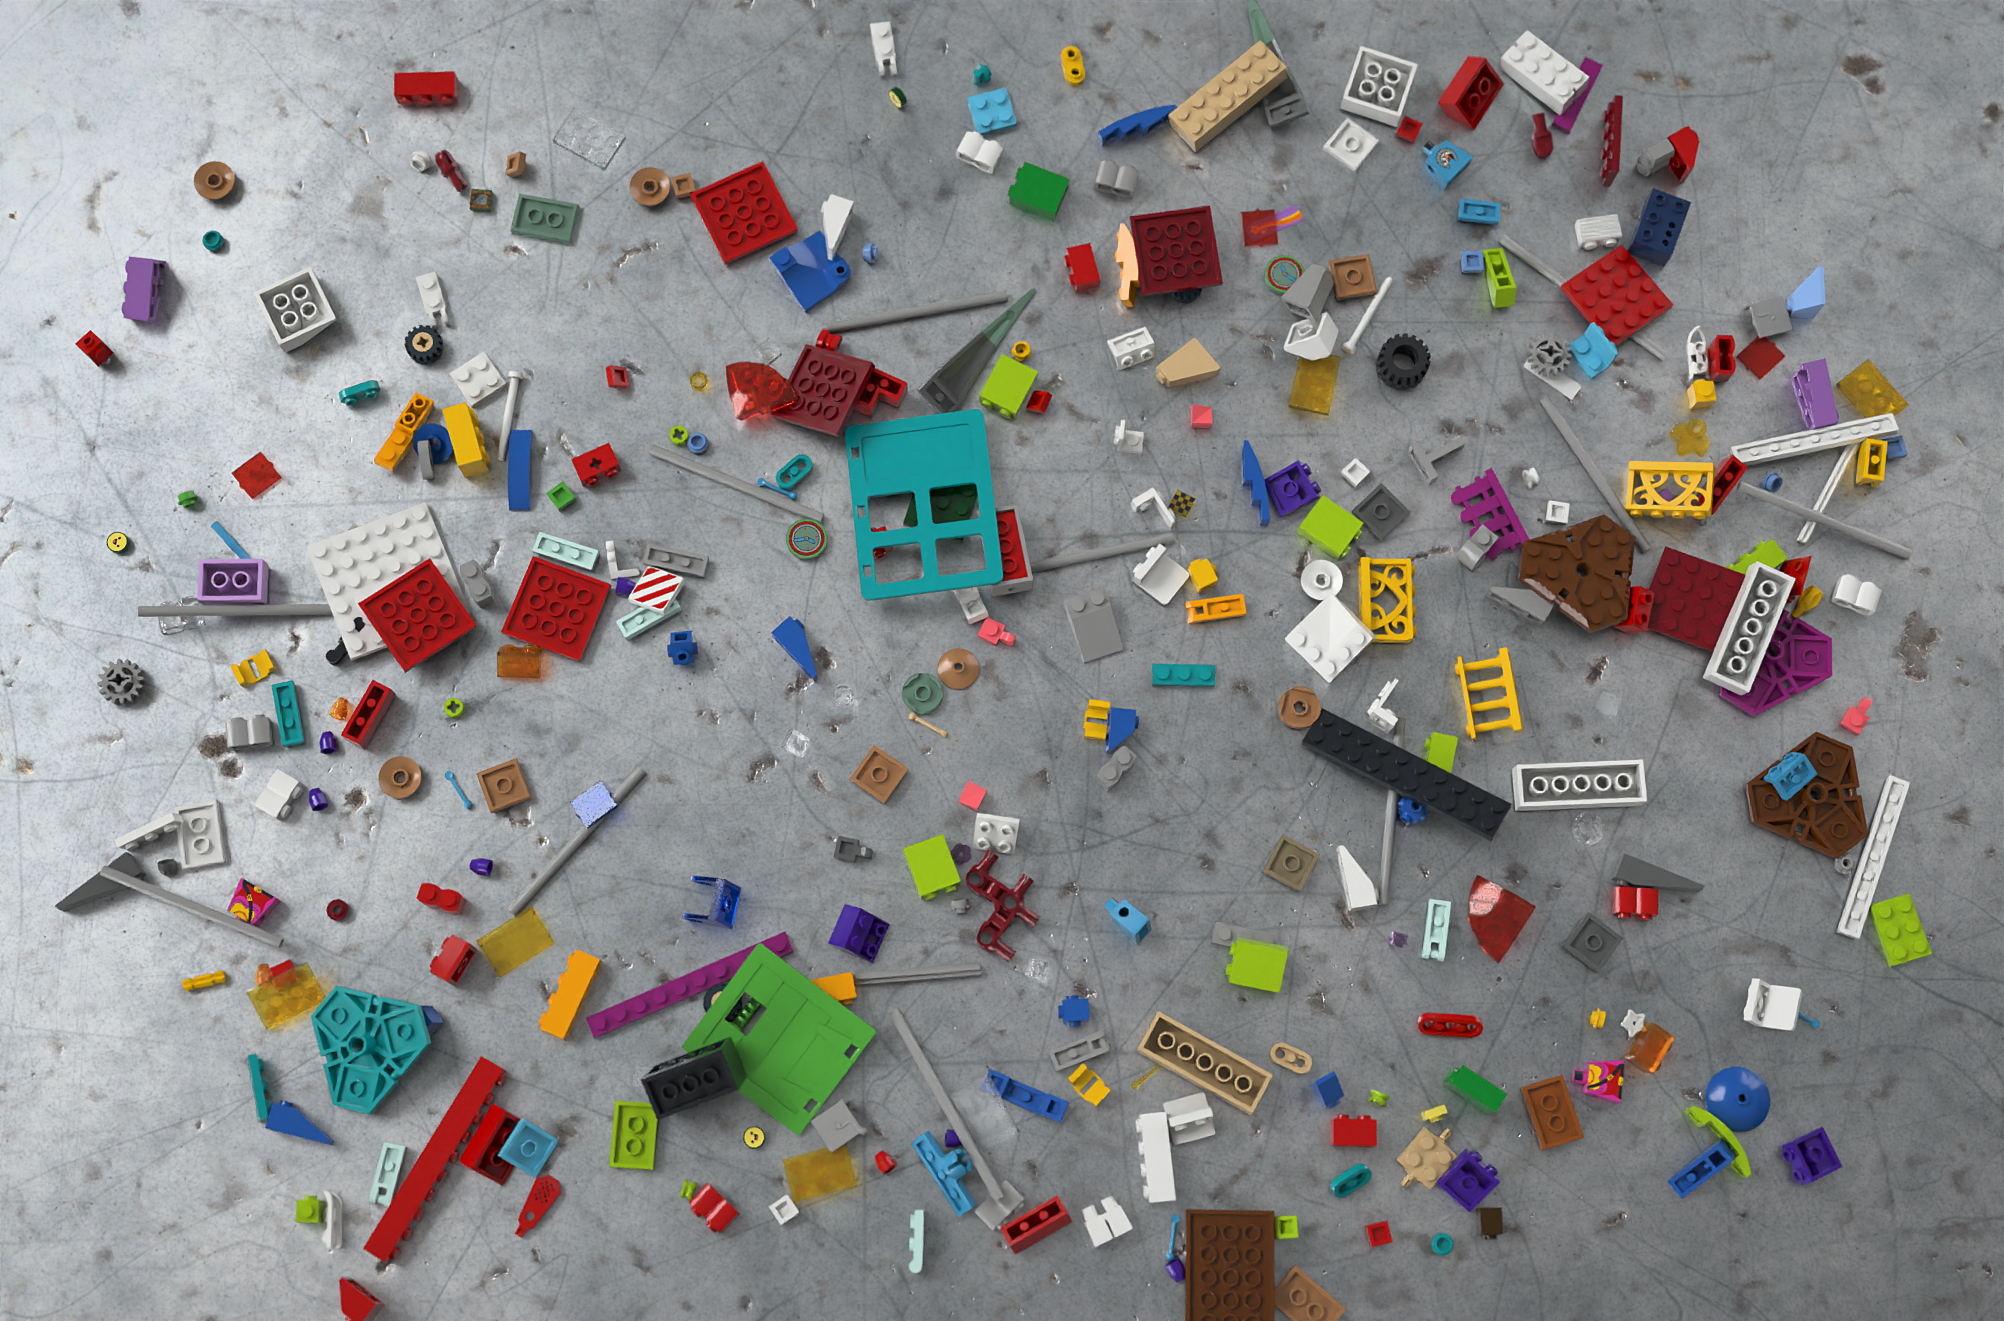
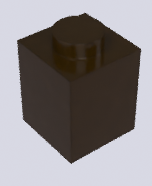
M1502 1207L1476 1209L1477 1235H1484V1239H1497V1235L1503 1234Z

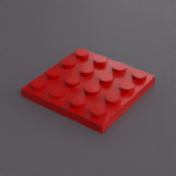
M763 161L690 193V197L724 265L798 232V228Z
M1622 244L1563 283L1560 287L1590 324L1594 322L1597 326H1600L1605 333L1604 336L1609 342H1613L1615 346L1667 312L1674 305Z
M533 556L501 633L580 662L610 591L611 584Z
M430 558L358 603L405 673L477 628L476 623Z

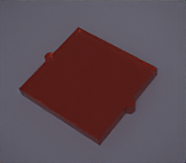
M1256 209V211L1241 212L1245 246L1259 245L1263 247V245L1278 244L1274 209Z
M1757 336L1736 357L1746 366V370H1750L1761 380L1785 355L1767 337L1759 338Z
M261 451L231 473L239 482V487L244 489L251 499H254L281 479V476L273 467L274 464L269 462Z

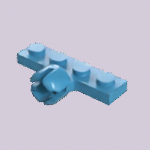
M930 1131L925 1132L911 1143L959 1217L977 1205L962 1182V1176L967 1174L972 1167L971 1158L965 1162L962 1159L968 1155L966 1151L955 1149L946 1155Z

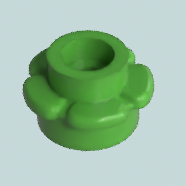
M186 491L177 496L179 500L178 505L183 504L184 508L195 505V501L198 499L194 491Z

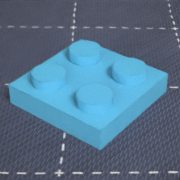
M1006 88L967 97L976 131L982 136L1017 127Z
M521 1118L498 1156L536 1178L559 1140L526 1119Z

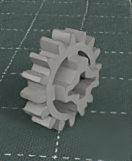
M1542 333L1541 339L1536 336L1534 342H1530L1528 346L1530 349L1526 352V355L1529 356L1527 363H1533L1531 369L1537 368L1538 375L1541 372H1545V377L1549 373H1552L1555 377L1558 371L1562 374L1565 368H1568L1569 361L1572 358V355L1568 354L1571 351V347H1566L1567 340L1560 341L1561 335L1554 338L1553 333L1549 337Z
M117 659V664L110 661L109 668L104 666L102 668L105 673L98 674L102 681L97 682V685L103 687L99 692L105 695L104 698L107 701L112 699V703L115 705L119 701L122 705H126V700L133 703L134 696H141L138 691L145 689L141 685V683L146 681L144 677H141L144 672L138 669L139 666L136 663L131 665V661L128 659L124 663L121 659ZM126 669L130 670L134 676L128 675ZM109 688L115 689L117 695L113 694Z

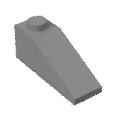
M1492 586L1486 594L1488 597L1539 626L1545 622L1555 604L1554 601L1551 604L1530 589Z

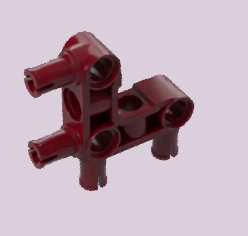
M987 850L979 864H975L966 874L967 887L977 896H982L994 904V912L988 921H984L977 934V944L981 949L989 953L995 952L1009 963L1012 959L1011 956L1014 957L1017 951L1001 942V937L1014 918L1019 917L1031 925V927H1034L1036 921L1041 916L1027 908L1024 903L1023 896L1034 881L1030 877L1026 881L1028 876L1022 874L1014 888L1009 889L989 875V870L999 857L993 854L990 858L992 851ZM972 875H978L981 878V882L973 885L970 883L969 878ZM1007 899H1013L1016 902V906L1009 909L1004 905V902ZM983 934H989L992 937V941L989 944L981 942L980 937Z

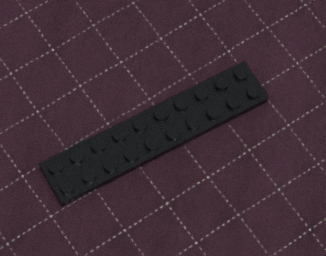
M1323 708L1318 719L1312 724L1302 740V745L1491 842L1512 805Z

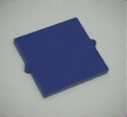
M598 781L570 802L577 812L576 816L581 818L587 828L593 826L618 807L611 797L612 793L607 791L601 781Z

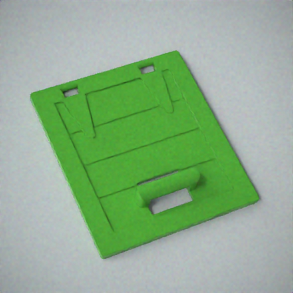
M759 943L682 1045V1048L687 1052H691L731 1037L747 1074V1078L738 1091L796 1135H800L875 1035L876 1029L762 943ZM743 993H748L751 998L730 1024L725 1020L726 1016ZM762 1004L767 1009L746 1036L741 1031ZM853 1044L858 1048L849 1058L844 1053ZM812 1098L817 1103L809 1113L804 1107Z

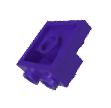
M1298 460L1264 479L1266 488L1282 517L1300 507L1304 508L1321 498L1319 495L1322 492L1316 481L1312 482L1309 476L1312 474V471L1307 463L1303 464Z
M1823 1127L1781 1145L1783 1148V1158L1790 1162L1793 1168V1178L1800 1182L1801 1186L1812 1183L1843 1167Z
M1466 1148L1452 1162V1167L1437 1180V1183L1467 1211L1471 1212L1500 1183L1497 1175L1499 1172L1492 1164H1484L1481 1161L1483 1157L1475 1149L1470 1151Z

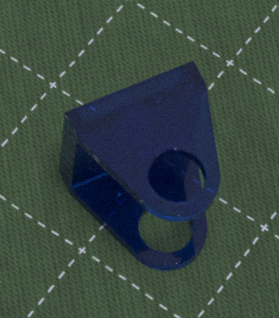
M691 876L692 882L715 887L709 916L683 913L682 918L696 923L732 929L741 887L723 878Z

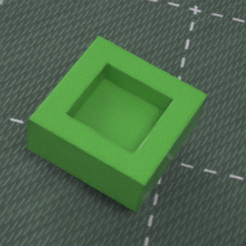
M561 482L546 493L559 511L576 500L564 482Z

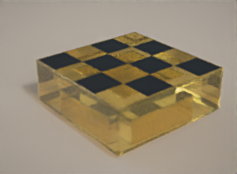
M1177 489L1168 509L1170 508L1173 512L1186 518L1196 499Z

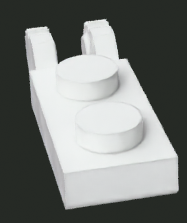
M890 21L870 24L875 59L880 76H885L883 63L887 62L891 64L892 75L897 74Z
M436 272L416 277L431 326L435 329L437 328L434 315L439 313L442 315L441 318L445 326L449 325L446 313L447 307Z

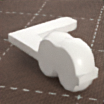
M614 540L606 541L611 579L639 575L638 568L618 571Z

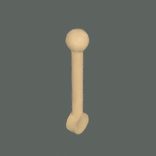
M911 712L909 714L910 720L920 722L945 738L948 736L947 732L917 717L916 713Z

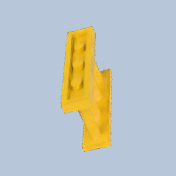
M1507 647L1500 648V655H1496V658L1465 663L1462 656L1457 657L1458 663H1455V670L1457 676H1461L1469 724H1466V732L1473 741H1478L1477 733L1506 727L1513 728L1516 734L1524 732L1512 661ZM1494 666L1502 667L1503 675L1500 678L1468 684L1466 672ZM1502 686V688L1506 687L1507 696H1504L1502 699L1476 704L1471 702L1470 692ZM1500 707L1510 708L1511 716H1507V719L1475 724L1473 712Z

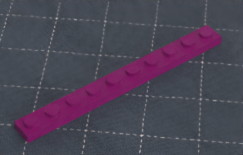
M786 932L759 942L780 958L794 952ZM757 944L587 1017L586 1020L593 1037H600L706 991L713 985L731 980Z

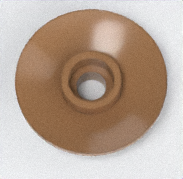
M219 161L203 164L194 175L196 191L199 195L209 200L224 198L232 191L235 184V176L231 168ZM215 181H219V184L213 186Z
M643 168L637 171L630 181L629 187L632 197L635 201L645 206L660 204L667 198L670 192V182L667 175L657 168ZM649 187L654 188L652 192L647 191Z
M961 648L951 649L944 653L938 662V676L942 683L951 689H965L976 681L979 675V663L976 657L968 650ZM956 664L962 665V669L956 670L954 666Z
M398 756L389 759L383 764L378 779L381 789L387 795L393 798H406L415 793L419 788L422 775L415 761L408 757ZM404 775L405 780L398 782L399 776Z

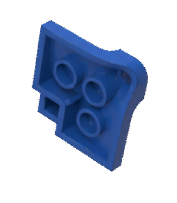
M820 230L792 246H785L769 257L770 264L805 313L840 290L851 277L850 266L837 252L832 260L828 259L826 239ZM839 269L844 270L842 274H839L837 271Z

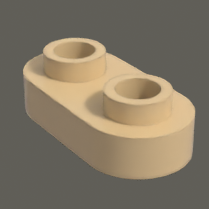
M1277 1043L1270 1050L1271 1060L1279 1066L1297 1074H1304L1311 1069V1057L1286 1043ZM1277 1051H1283L1284 1057L1279 1058L1277 1056ZM1297 1060H1303L1304 1066L1298 1067Z

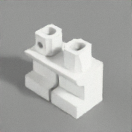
M1112 1196L1101 1201L1106 1212L1099 1216L1094 1205L1083 1209L1086 1220L1084 1224L1094 1247L1133 1229L1121 1205L1118 1206Z

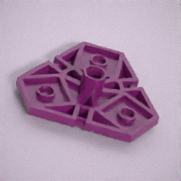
M1785 609L1782 610L1767 647L1774 652L1775 656H1770L1766 650L1750 691L1739 695L1720 686V697L1752 717L1789 699L1790 695H1797L1832 676V638L1798 617L1793 620L1788 616L1789 612ZM1783 623L1789 626L1787 630L1781 627ZM1785 681L1788 687L1785 688L1782 682Z

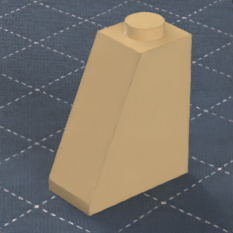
M1194 337L1157 366L1156 378L1161 384L1165 383L1170 388L1216 377L1219 375L1221 367Z

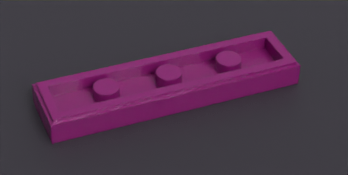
M1587 57L1584 58L1579 70L1589 76L1587 88L1576 100H1573L1572 104L1561 116L1558 113L1556 114L1551 124L1552 126L1570 133L1603 66L1602 64Z

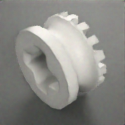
M1533 467L1529 471H1522L1523 480H1526L1525 484L1528 488L1533 487V484H1540L1538 473Z

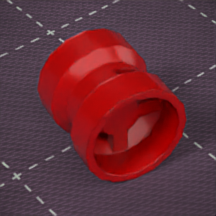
M823 328L815 346L837 352L843 337L838 334H830L829 330Z

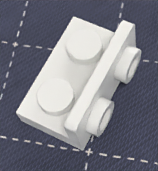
M1146 327L1108 340V346L1116 359L1119 370L1156 357L1155 344Z

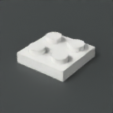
M484 351L449 373L472 408L507 387L506 382Z

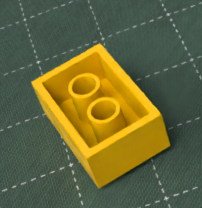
M467 402L443 408L442 411L456 461L463 476L468 478L488 472L487 464L491 463L484 447L483 435L479 427H477L480 426L474 409L469 408Z

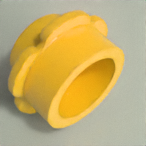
M1017 342L1014 344V348L1011 349L1012 356L1016 357L1018 361H1024V359H1028L1031 356V347L1026 342Z
M1600 1008L1591 1013L1590 1024H1593L1594 1029L1596 1027L1603 1028L1606 1012L1601 1011Z

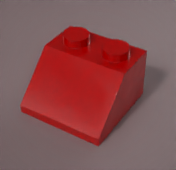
M1689 125L1667 138L1675 149V154L1670 158L1667 166L1680 185L1685 182L1694 168L1700 142L1697 133Z
M452 934L450 938L447 937L442 943L441 949L443 950L440 955L435 956L431 961L429 972L455 987L478 949Z
M341 1277L339 1279L341 1312L346 1316L344 1320L372 1321L385 1304L351 1277Z

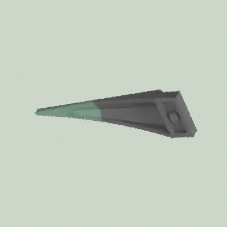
M1247 0L1254 44L1261 40L1287 67L1288 78L1263 97L1264 109L1272 129L1306 116L1309 112L1304 96L1256 0Z
M1035 289L1028 291L930 374V377L917 389L939 414L954 412L962 404L978 375L1010 326L1034 294Z

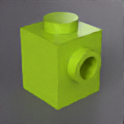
M304 1196L303 1200H297L295 1222L323 1224L324 1201L317 1200V1196Z

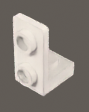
M1121 420L1120 426H1116L1114 444L1117 445V451L1141 454L1144 432L1124 430L1125 420Z
M1151 488L1132 500L1131 506L1135 512L1140 509L1141 511L1148 509L1153 502L1169 528L1174 527L1175 514L1170 508H1166L1164 505L1165 500L1159 491L1156 492L1154 488Z

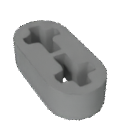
M418 441V454L423 480L434 479L435 471L430 441Z

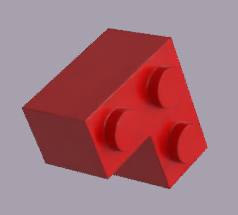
M874 368L854 410L872 417L880 400L899 408L908 391V383Z

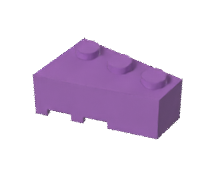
M129 256L125 264L127 281L124 282L123 291L126 293L125 302L122 303L124 318L155 321L159 297L156 296L157 285H162L163 280L159 278L161 267H165L166 261Z
M1826 358L1802 364L1791 376V380L1807 429L1813 430L1836 425L1839 420V414L1835 407Z

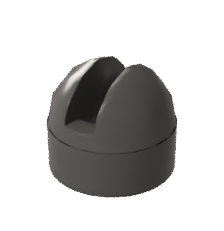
M164 859L157 863L159 872L166 876V872H170V875H172L176 870L174 859Z

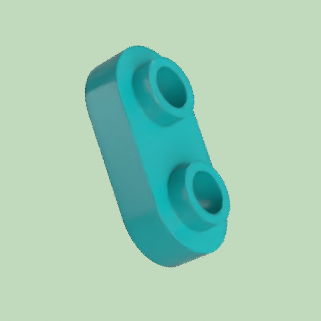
M370 380L345 388L338 393L341 403L353 405L360 399L376 397L380 387L378 381Z
M804 454L795 456L777 472V485L784 490H789L796 486L812 471L811 459ZM800 464L806 465L805 469H799L798 467ZM785 477L790 478L788 483L783 482Z
M1357 1164L1335 1177L1330 1184V1190L1337 1198H1344L1366 1185L1372 1177V1172L1365 1164Z

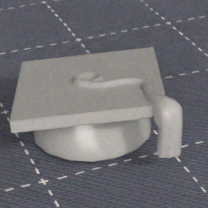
M1783 297L1757 303L1748 301L1743 306L1745 311L1750 308L1753 326L1757 330L1759 338L1793 330Z
M843 1100L811 1121L831 1153L860 1133L863 1137L867 1135V1129L860 1127Z

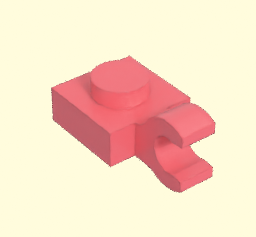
M988 617L978 633L979 638L996 646L999 641L1009 646H1013L1016 641L1015 635L1004 632L1005 625Z
M1865 697L1861 699L1857 708L1849 707L1839 725L1857 736L1860 735L1870 718L1865 712L1871 706L1873 700Z

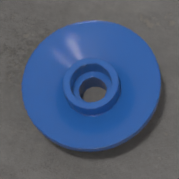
M435 423L424 424L417 429L413 437V446L418 456V441L425 440L430 441L433 464L442 463L451 456L453 446L447 429ZM433 439H436L439 444H434Z

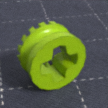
M677 425L671 428L669 432L670 440L674 445L682 446L687 443L689 436L685 427ZM675 432L684 433L681 440L677 437L673 438L676 436Z
M450 698L444 704V711L449 717L458 718L463 714L464 705L459 699ZM452 703L460 706L456 709L455 713L448 710L449 707H452Z
M1371 1090L1372 1097L1368 1098V1101L1373 1104L1376 1102V1105L1379 1103V1106L1386 1107V1100L1390 1096Z
M686 1179L680 1198L687 1197L690 1201L693 1198L697 1182L690 1183Z

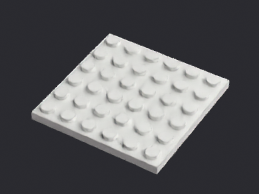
M426 502L306 546L351 661L387 648L358 603L429 558L471 616ZM356 617H362L365 623L360 632L355 629L356 625L353 620Z

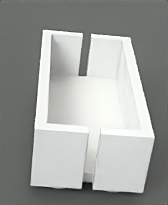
M1528 30L1515 42V46L1512 45L1500 60L1499 69L1560 116L1572 104L1573 100H1576L1587 88L1589 76Z

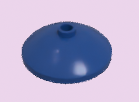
M1730 1067L1719 1071L1709 1081L1705 1091V1105L1707 1111L1724 1123L1730 1131L1746 1132L1758 1127L1767 1117L1770 1109V1094L1765 1082L1755 1072L1743 1067ZM1740 1094L1745 1097L1744 1102L1739 1101L1738 1097Z

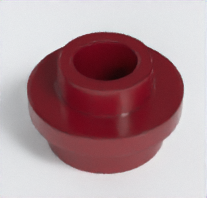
M335 899L328 904L326 911L329 918L334 921H340L348 915L349 908L343 900ZM336 906L341 908L339 913H334Z

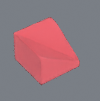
M1192 404L1191 428H1211V407Z
M968 781L958 802L978 811L987 794V790Z

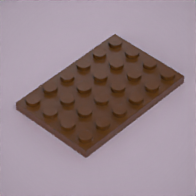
M1186 1209V1321H1275V1211Z

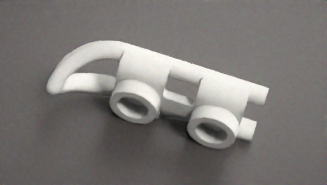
M1697 326L1690 332L1687 340L1690 380H1694V375L1705 374V379L1709 380L1707 341L1701 326ZM1699 331L1702 342L1691 343L1694 333ZM1692 355H1696L1697 362L1692 361Z
M325 1190L323 1193L327 1198L328 1207L323 1210L322 1216L324 1221H327V1230L323 1232L322 1240L327 1244V1248H333V1244H337V1248H342L343 1203L335 1192ZM332 1197L337 1202L338 1208H334ZM334 1221H338L337 1230H334Z

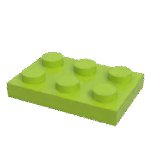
M1910 893L1870 905L1869 912L1890 967L1932 954Z
M615 1101L609 1167L654 1170L658 1120L651 1103Z

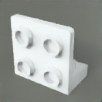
M1396 678L1392 683L1389 681L1386 683L1378 695L1381 700L1376 698L1367 711L1370 716L1366 721L1387 735L1398 721V718L1395 717L1394 712L1387 708L1383 709L1381 706L1399 681Z

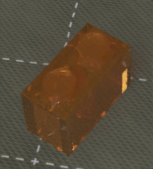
M1645 1022L1624 1059L1642 1072L1654 1074L1661 1067V1061L1665 1054L1672 1048V1042L1675 1037L1656 1023Z

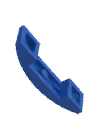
M511 430L508 456L509 510H530L532 430Z
M992 1069L989 1070L982 1090L1060 1123L1069 1105L1068 1101L1032 1088Z

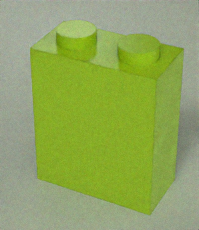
M1001 354L979 395V402L986 409L992 410L993 408L999 411L1001 416L1016 420L1038 379V371Z
M1322 495L1299 526L1297 533L1338 561L1341 555L1345 558L1352 548L1349 546L1352 540L1357 541L1363 533L1361 527L1364 523Z
M943 834L903 848V853L920 899L926 898V900H931L938 897L937 893L942 891L950 893L957 890L958 885H961V880Z
M1236 937V942H1231L1229 955H1233L1232 961L1227 963L1225 975L1228 976V982L1280 993L1288 955L1287 946Z

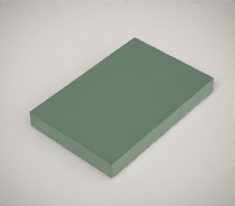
M519 194L510 231L512 234L571 244L579 204Z

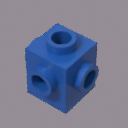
M692 631L670 633V645H667L668 657L673 659V665L694 663L695 655L698 654L697 642H693Z
M1402 797L1398 803L1400 809L1397 813L1408 824L1412 823L1415 825L1418 820L1422 822L1429 813L1426 810L1427 808L1405 797Z

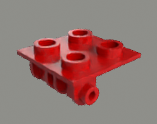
M1812 556L1785 560L1782 563L1780 572L1795 578L1786 603H1792L1796 598L1795 596L1802 595Z

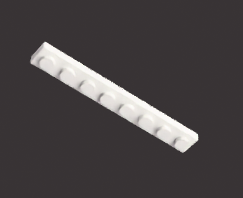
M1889 413L1731 447L1730 452L1731 455L1733 454L1748 466L1862 442L1867 438L1876 439L1898 434L1899 428L1893 414Z
M1892 775L1887 776L1837 932L1856 940L1860 938L1910 782Z

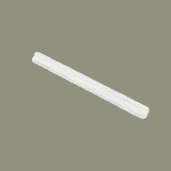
M1860 442L1846 445L1813 510L1822 514L1825 513L1860 446ZM1807 519L1797 541L1807 545L1819 523Z

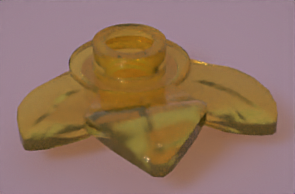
M1692 419L1688 423H1679L1672 428L1670 435L1678 439V455H1685L1693 450L1701 457L1706 454L1709 447V439L1705 435L1707 426L1703 420ZM1694 425H1698L1700 427V431L1698 433L1693 431Z

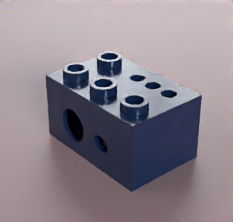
M1653 188L1645 200L1627 251L1633 256L1665 267L1673 254L1691 202Z

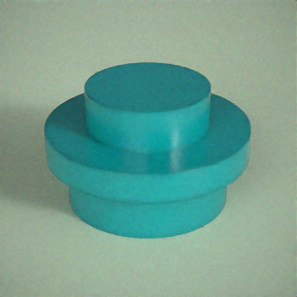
M208 231L204 234L202 243L206 249L215 251L223 245V237L217 231Z
M1446 1233L1436 1234L1431 1241V1247L1438 1255L1449 1254L1454 1246L1452 1238Z

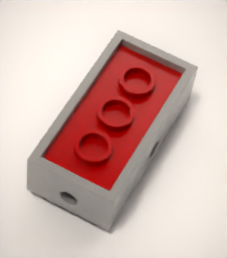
M1018 504L995 508L1003 580L999 584L990 585L992 597L1033 590V577ZM977 511V518H979L980 511ZM980 535L981 544H982V549H983V554H984V559H985L983 537Z

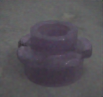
M956 844L954 849L951 850L952 859L957 864L969 862L971 859V849L968 845Z
M1391 931L1390 937H1387L1391 940V945L1403 948V944H1408V935Z

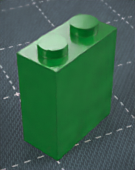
M1024 162L1023 167H1019L1016 172L1015 179L1017 181L1015 185H1011L1007 194L1010 197L1009 204L1054 222L1069 188L1070 179Z
M1464 1065L1457 1068L1454 1067L1453 1070L1450 1069L1444 1079L1447 1081L1444 1086L1445 1088L1487 1115L1496 1113L1507 1096L1506 1092Z

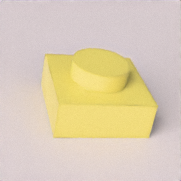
M1444 1104L1424 1111L1421 1115L1424 1121L1430 1119L1431 1123L1442 1120V1115L1448 1112Z

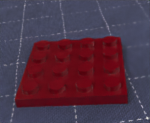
M1210 205L1129 217L1142 296L1221 286L1223 284Z
M806 344L770 415L775 419L841 437L875 365L867 360Z
M1665 546L1649 588L1655 594L1648 629L1714 652L1723 627L1741 589L1745 574Z

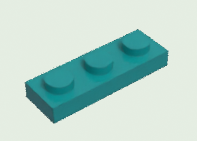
M1152 663V686L1215 687V665Z
M291 680L271 685L282 746L287 747L305 743L294 682Z
M257 1054L247 1056L259 1123L268 1120L271 1106L269 1101L265 1102L264 1093H268L266 1080H261L260 1072L264 1071L262 1059H258Z

